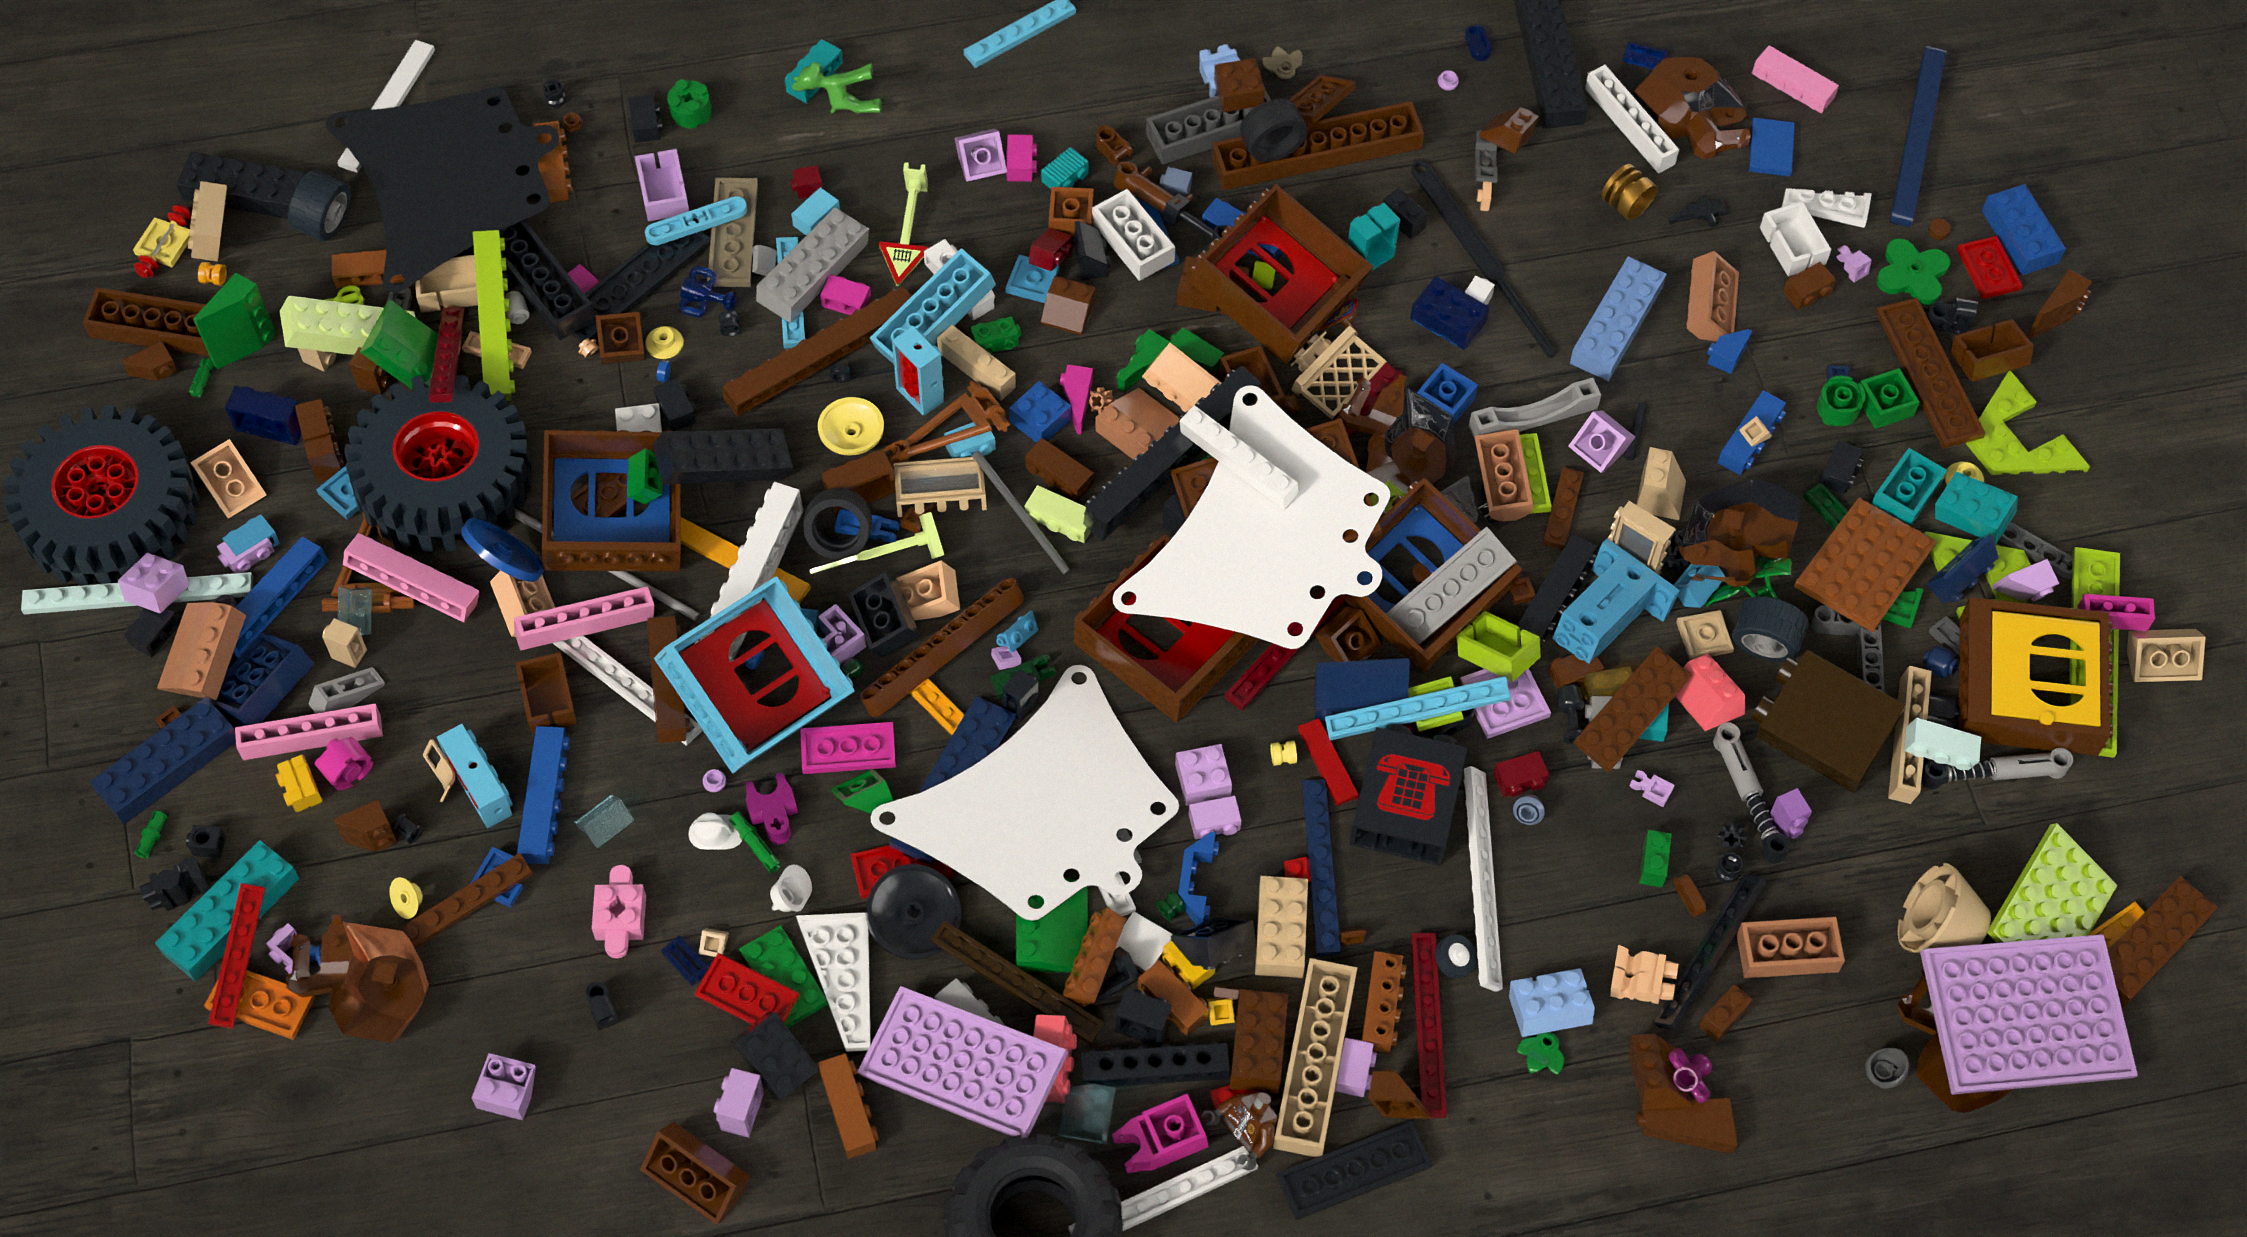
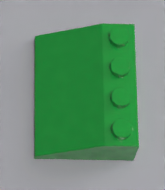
M235 273L193 318L213 366L216 369H220L262 349L267 343L272 341L276 334L257 284L238 273Z
M388 300L360 353L413 390L411 378L422 376L424 386L427 388L431 384L438 334L392 300Z
M1064 878V879H1065L1066 881H1068V882H1076V881H1077V880H1073V879ZM1087 886L1081 888L1037 920H1027L1016 913V965L1019 969L1026 973L1072 972L1074 960L1079 954L1082 940L1088 931ZM1032 895L1028 899V905L1033 909H1039L1044 905V899L1040 895Z

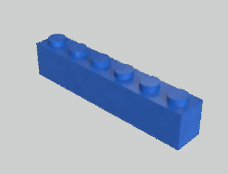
M301 537L235 607L246 614L232 655L238 658L329 561L320 546Z
M536 726L517 854L521 853L527 863L549 864L550 856H554L555 843L552 840L553 834H557L558 831L556 813L561 811L559 792L564 790L562 772L567 769L565 751L570 748V737L566 735L563 727Z

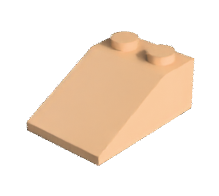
M230 439L191 462L192 467L228 519L267 496Z
M942 560L896 578L914 621L942 617L960 610L955 570Z

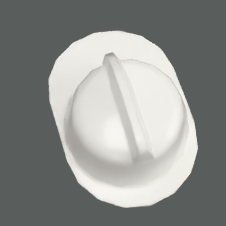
M705 813L698 817L690 826L689 839L699 849H732L742 842L739 837L740 834L729 822L731 815Z
M795 864L789 865L771 888L770 896L773 901V910L798 912L803 909L811 895L812 882L808 873L802 867Z

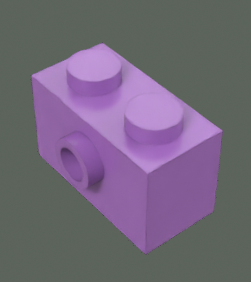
M1797 788L1778 796L1769 816L1773 818L1772 823L1777 827L1776 829L1779 833L1793 839L1803 833V829L1808 823L1812 811Z

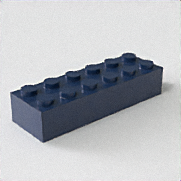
M205 697L96 776L90 783L99 797L124 825L236 743L235 730L210 700Z

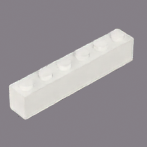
M1603 65L1588 73L1585 86L1587 92L1658 173L1674 166L1679 149L1608 67Z
M1195 405L1179 421L1183 435L1283 510L1299 494L1298 482Z

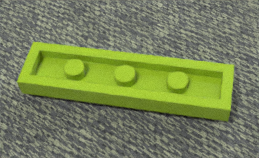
M1537 433L1519 435L1533 500V510L1529 514L1551 512V502Z

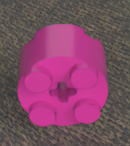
M353 737L331 740L326 746L327 750L315 761L319 771L339 791L351 788L353 786L351 782L355 779L361 781L373 766V762L370 760L372 758Z

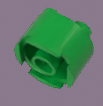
M678 80L669 91L667 97L673 120L677 125L684 128H696L697 125L707 123L712 115L707 87L697 81Z
M1834 376L1828 380L1823 386L1817 401V412L1824 424L1829 426H1847L1856 422L1866 398L1865 390L1860 383H1855L1852 381L1853 378L1848 376Z

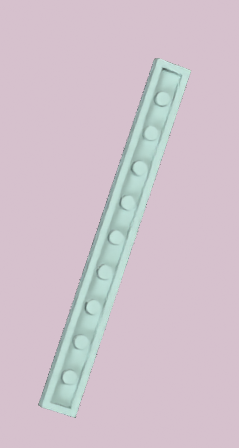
M251 572L187 577L189 586L172 603L246 597L253 589V575ZM119 583L23 590L21 611L23 614L136 605L124 601Z

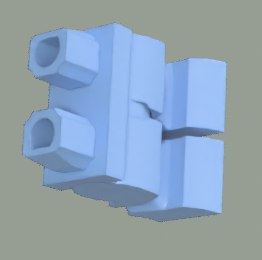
M1227 44L1219 46L1216 54H1211L1208 49L1200 51V73L1205 85L1209 84L1210 98L1218 96L1214 82L1215 64L1240 60L1236 50L1230 49Z

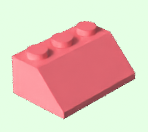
M1708 653L1689 661L1684 666V669L1692 677L1675 697L1704 731L1745 714V694Z

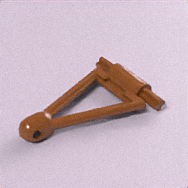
M971 381L967 389L972 394V397L969 398L965 392L907 439L896 441L885 447L883 451L886 453L887 450H892V454L886 457L892 468H894V463L906 462L911 456L992 431L990 424L995 425L999 431L1003 430V432H1006L1010 423L1005 418V411L987 388L982 387L978 382ZM961 407L976 425L913 446Z
M364 516L358 533L368 537L372 527L366 522ZM379 531L382 544L395 550L393 539H385ZM344 565L331 592L333 597L344 598H323L322 600L323 612L345 611L346 615L392 613L393 609H412L415 607L414 598L382 583L348 584L354 570Z

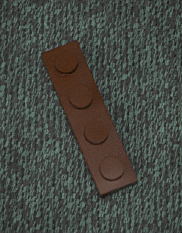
M1562 467L1543 545L1564 550L1584 472Z

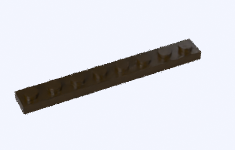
M945 920L931 938V943L1043 1015L1065 1016L1069 1025L1072 1026L1073 1033L1091 1045L1104 1027V1022Z

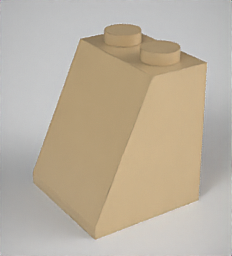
M1650 447L1641 476L1636 505L1652 515L1679 520L1686 480L1672 451Z

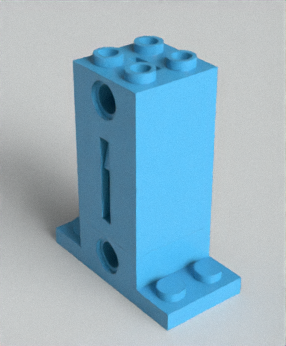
M1608 538L1602 543L1591 569L1599 577L1563 612L1552 638L1560 646L1575 654L1579 660H1584L1588 664L1644 609L1664 622L1668 618L1680 591Z

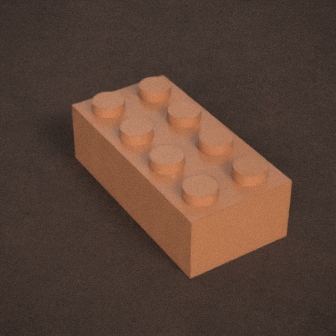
M1836 917L1741 923L1736 934L1744 978L1839 972L1845 962Z

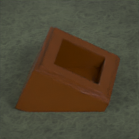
M1363 927L1339 929L1340 944L1344 946L1364 943L1366 930Z

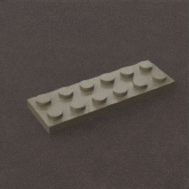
M758 178L715 179L714 203L731 197H741L746 201L747 212L739 219L712 227L707 279L708 287H751L752 248L754 247Z

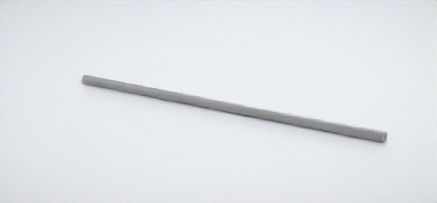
M514 507L516 519L542 533L541 522ZM552 530L551 539L554 540V531ZM608 571L636 588L648 586L652 597L694 621L699 618L700 613L627 571Z

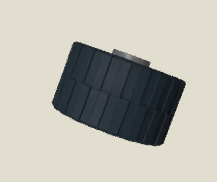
M318 170L309 171L300 180L291 198L288 209V223L290 227L323 242L332 239L342 225L351 202L349 184Z
M1767 596L1750 597L1744 600L1732 633V639L1741 650L1750 655L1771 662L1781 663L1785 662L1788 657L1793 659L1798 657L1809 621L1801 610L1786 601Z

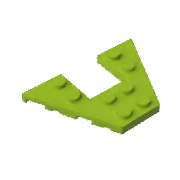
M2008 371L1979 418L1985 431L1984 438L1967 442L1966 445L1991 475H2002L2003 473L2020 474V472L2042 474L2052 471L2065 473L2068 470H2083V472H2087L2090 466L2064 434L2028 452L2004 422L2033 408L2036 404L2035 399L2011 371Z
M1924 532L1925 535L1937 541L1930 555L1938 572L1973 541ZM1995 545L1999 558L1993 562L1994 568L1985 574L1996 598L1992 600L2027 603L2029 600L2022 602L1998 592L1992 587V585L2007 575L2031 566L2025 551ZM1965 606L1958 607L1956 610L1959 620Z

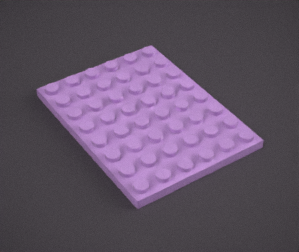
M2104 935L1923 949L1920 952L1951 1094L2128 1079L2138 1076Z

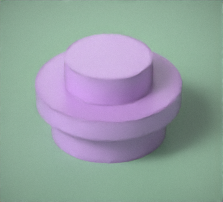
M1444 71L1438 78V84L1444 90H1453L1458 86L1459 79L1453 71Z
M709 770L703 777V786L709 792L721 791L726 785V777L719 770Z

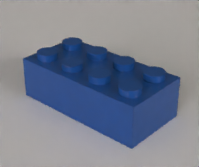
M2025 184L1987 197L1982 213L2021 275L2060 262L2066 248Z

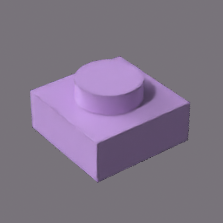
M1008 646L992 649L991 656L999 670L1021 664V657L1017 650L1010 653Z

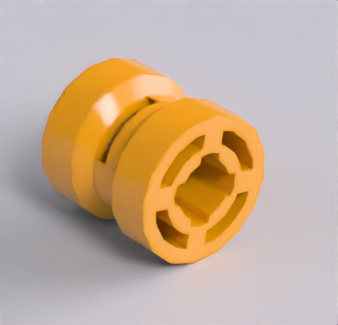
M201 262L198 269L199 282L204 284L212 282L214 285L222 286L226 280L227 271L225 265L216 264L214 266L208 262Z

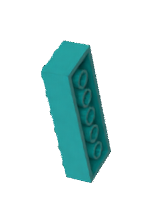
M259 840L155 944L166 958L196 982L225 953L240 884L265 887L259 915L260 919L299 880L294 867Z

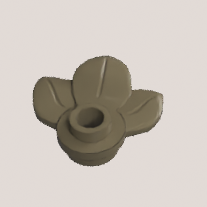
M1277 46L1272 53V57H1264L1262 61L1266 69L1275 72L1282 79H1289L1295 75L1296 68L1301 66L1303 56L1300 50L1288 54Z

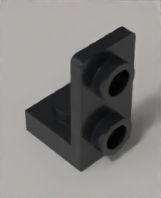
M1122 947L1116 948L1113 953L1115 957L1113 963L1118 973L1102 982L1096 997L1099 1001L1110 998L1114 992L1130 986L1134 980L1140 977L1129 952Z

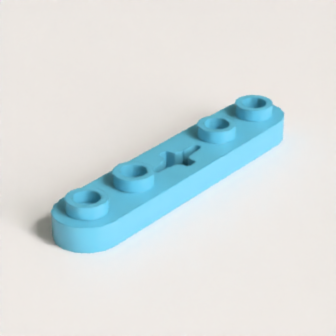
M731 197L652 223L645 229L646 240L651 245H660L739 219L747 212L746 201L741 197ZM697 218L699 223H695L693 219Z

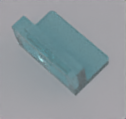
M338 587V620L357 627L361 635L371 634L372 589Z
M610 795L577 820L575 824L579 830L588 835L594 846L599 848L632 823L634 818L620 798Z

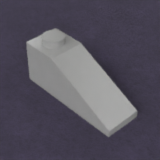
M373 667L315 685L309 706L316 714L347 709L383 687L385 682Z

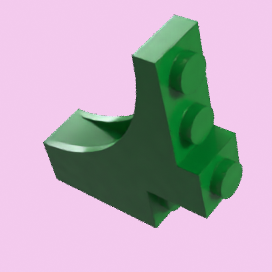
M1183 327L1178 333H1174L1169 341L1148 329L1144 335L1141 334L1135 342L1136 353L1131 357L1129 364L1118 372L1117 389L1125 393L1132 385L1143 379V374L1169 343L1173 344L1213 377L1220 370V358L1224 357L1225 353Z

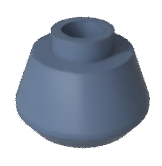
M1525 795L1514 803L1513 814L1519 822L1526 825H1535L1542 821L1545 809L1542 801L1537 796Z

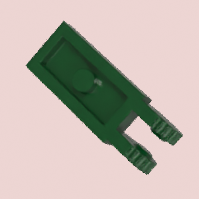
M1045 654L1037 657L1034 661L1031 660L990 676V681L998 697L1003 698L1002 687L1020 669L1026 673L1033 674L1037 678L1038 684L1042 680L1055 675L1057 670L1055 666H1050L1038 673V668L1051 662L1050 656Z

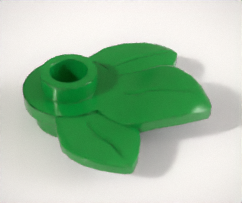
M1551 1032L1541 1033L1537 1037L1525 1038L1519 1044L1517 1052L1527 1056L1529 1073H1536L1547 1066L1551 1072L1558 1075L1563 1068L1564 1056L1558 1049L1559 1040L1555 1034ZM1543 1040H1549L1551 1045H1545Z

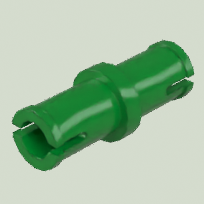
M153 811L147 827L143 828L141 832L142 838L134 851L135 855L144 859L149 858L155 842L159 841L161 837L160 831L168 818L166 814L160 811Z

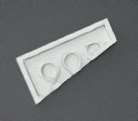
M1786 189L1782 207L1803 201L1811 216L1865 227L1872 193L1855 196L1854 192H1845L1844 195L1833 194V191H1824L1820 194L1815 193L1813 190Z

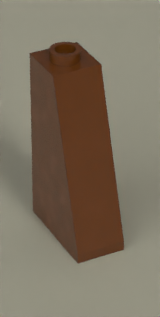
M1730 1098L1708 1099L1705 1103L1691 1100V1107L1644 1110L1640 1107L1639 1112H1636L1637 1126L1641 1127L1642 1135L1725 1153H1734L1738 1145Z

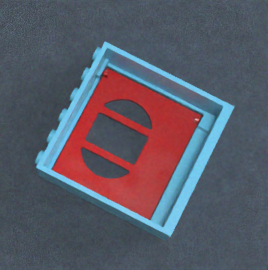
M777 576L664 647L654 658L732 774L843 701L855 691L851 679L842 673L838 660L829 654L825 641L816 635L812 622L803 616L799 603L790 597L786 584L779 580ZM764 598L762 602L758 603L757 605H755L748 611L744 612L737 618L733 619L729 623H726L731 618L735 617L745 609L749 608L750 606ZM713 630L715 631L712 634L705 637L704 639H702L701 641L691 646L690 648H688L687 650L683 651L682 653H678L684 648L694 643L695 641L705 636L706 634H708L709 632ZM748 631H762L770 634L768 639L734 661L729 662V649L739 635ZM773 643H777L792 664L793 669L754 695H750L734 669ZM796 675L799 676L797 692L788 703L777 707H767L757 703V700ZM831 696L830 700H828L827 702H825L824 704H822L821 706H819L818 708H816L815 710H813L797 722L793 723L792 725H790L789 727H787L786 729H784L783 731H781L780 733H778L777 735H775L774 737H772L771 739H769L768 741H766L750 753H746L747 751H749L750 749H752L753 747H755L756 745H758L759 743H761L762 741H764L765 739H767L768 737H770L771 735H773L774 733H776L777 731H779L780 729H782L783 727H785L786 725H788L789 723H791L792 721H794L795 719H797L798 717H800L801 715H803L804 713H806L807 711H809L810 709H812L813 707H815L816 705H818L819 703L823 702Z

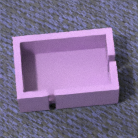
M677 149L658 152L661 167L659 169L656 168L654 153L635 156L648 221L670 218L689 212Z

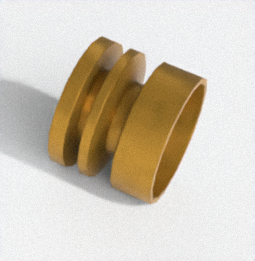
M1626 164L1610 177L1602 190L1601 197L1604 201L1609 202L1611 207H1617V211L1624 218L1632 221L1649 207L1657 194L1658 187L1648 178H1642L1641 172L1636 170L1633 165Z

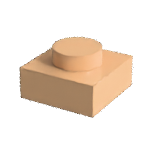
M1483 182L1482 189H1478L1477 202H1481L1480 210L1489 211L1492 182Z

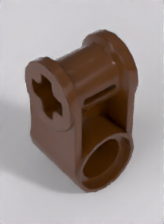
M1103 125L1097 129L1096 148L1112 165H1118L1121 159L1133 154L1130 144L1111 126Z

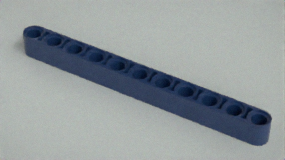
M1927 45L1924 49L1889 221L1892 224L1911 228L1914 219L1947 51L1945 49Z

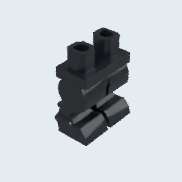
M195 857L184 858L180 864L174 865L173 871L163 870L158 875L156 872L150 874L151 882L139 886L145 902L148 901L152 911L164 906L168 912L175 909L174 905L182 906L189 903L193 887L197 886L202 894H205L212 887L208 875Z

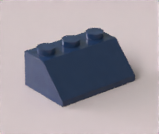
M1988 534L1971 541L1926 583L1943 604L1950 601L1953 603L1958 601L1964 595L1962 591L1966 587L1971 588L1979 581L1977 577L1980 574H1986L1994 568L1993 562L1999 556L1993 536Z

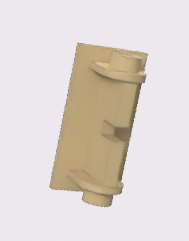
M1325 331L1320 336L1315 334L1307 342L1309 346L1306 349L1302 347L1294 355L1296 359L1290 365L1293 366L1297 363L1299 370L1304 372L1317 359L1314 354L1319 357L1332 344L1329 339L1323 338L1327 332Z

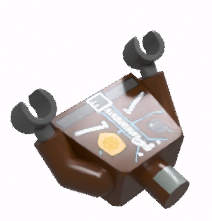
M1263 1092L1251 1095L1242 1093L1232 1096L1218 1105L1219 1109L1216 1111L1206 1110L1202 1113L1203 1118L1212 1114V1121L1206 1125H1217L1220 1121V1116L1224 1115L1222 1120L1250 1154H1242L1237 1159V1164L1240 1165L1245 1164L1247 1161L1243 1169L1248 1171L1256 1167L1255 1159L1257 1157L1261 1158L1275 1142L1274 1128L1277 1122V1115L1269 1107L1271 1102L1270 1096Z

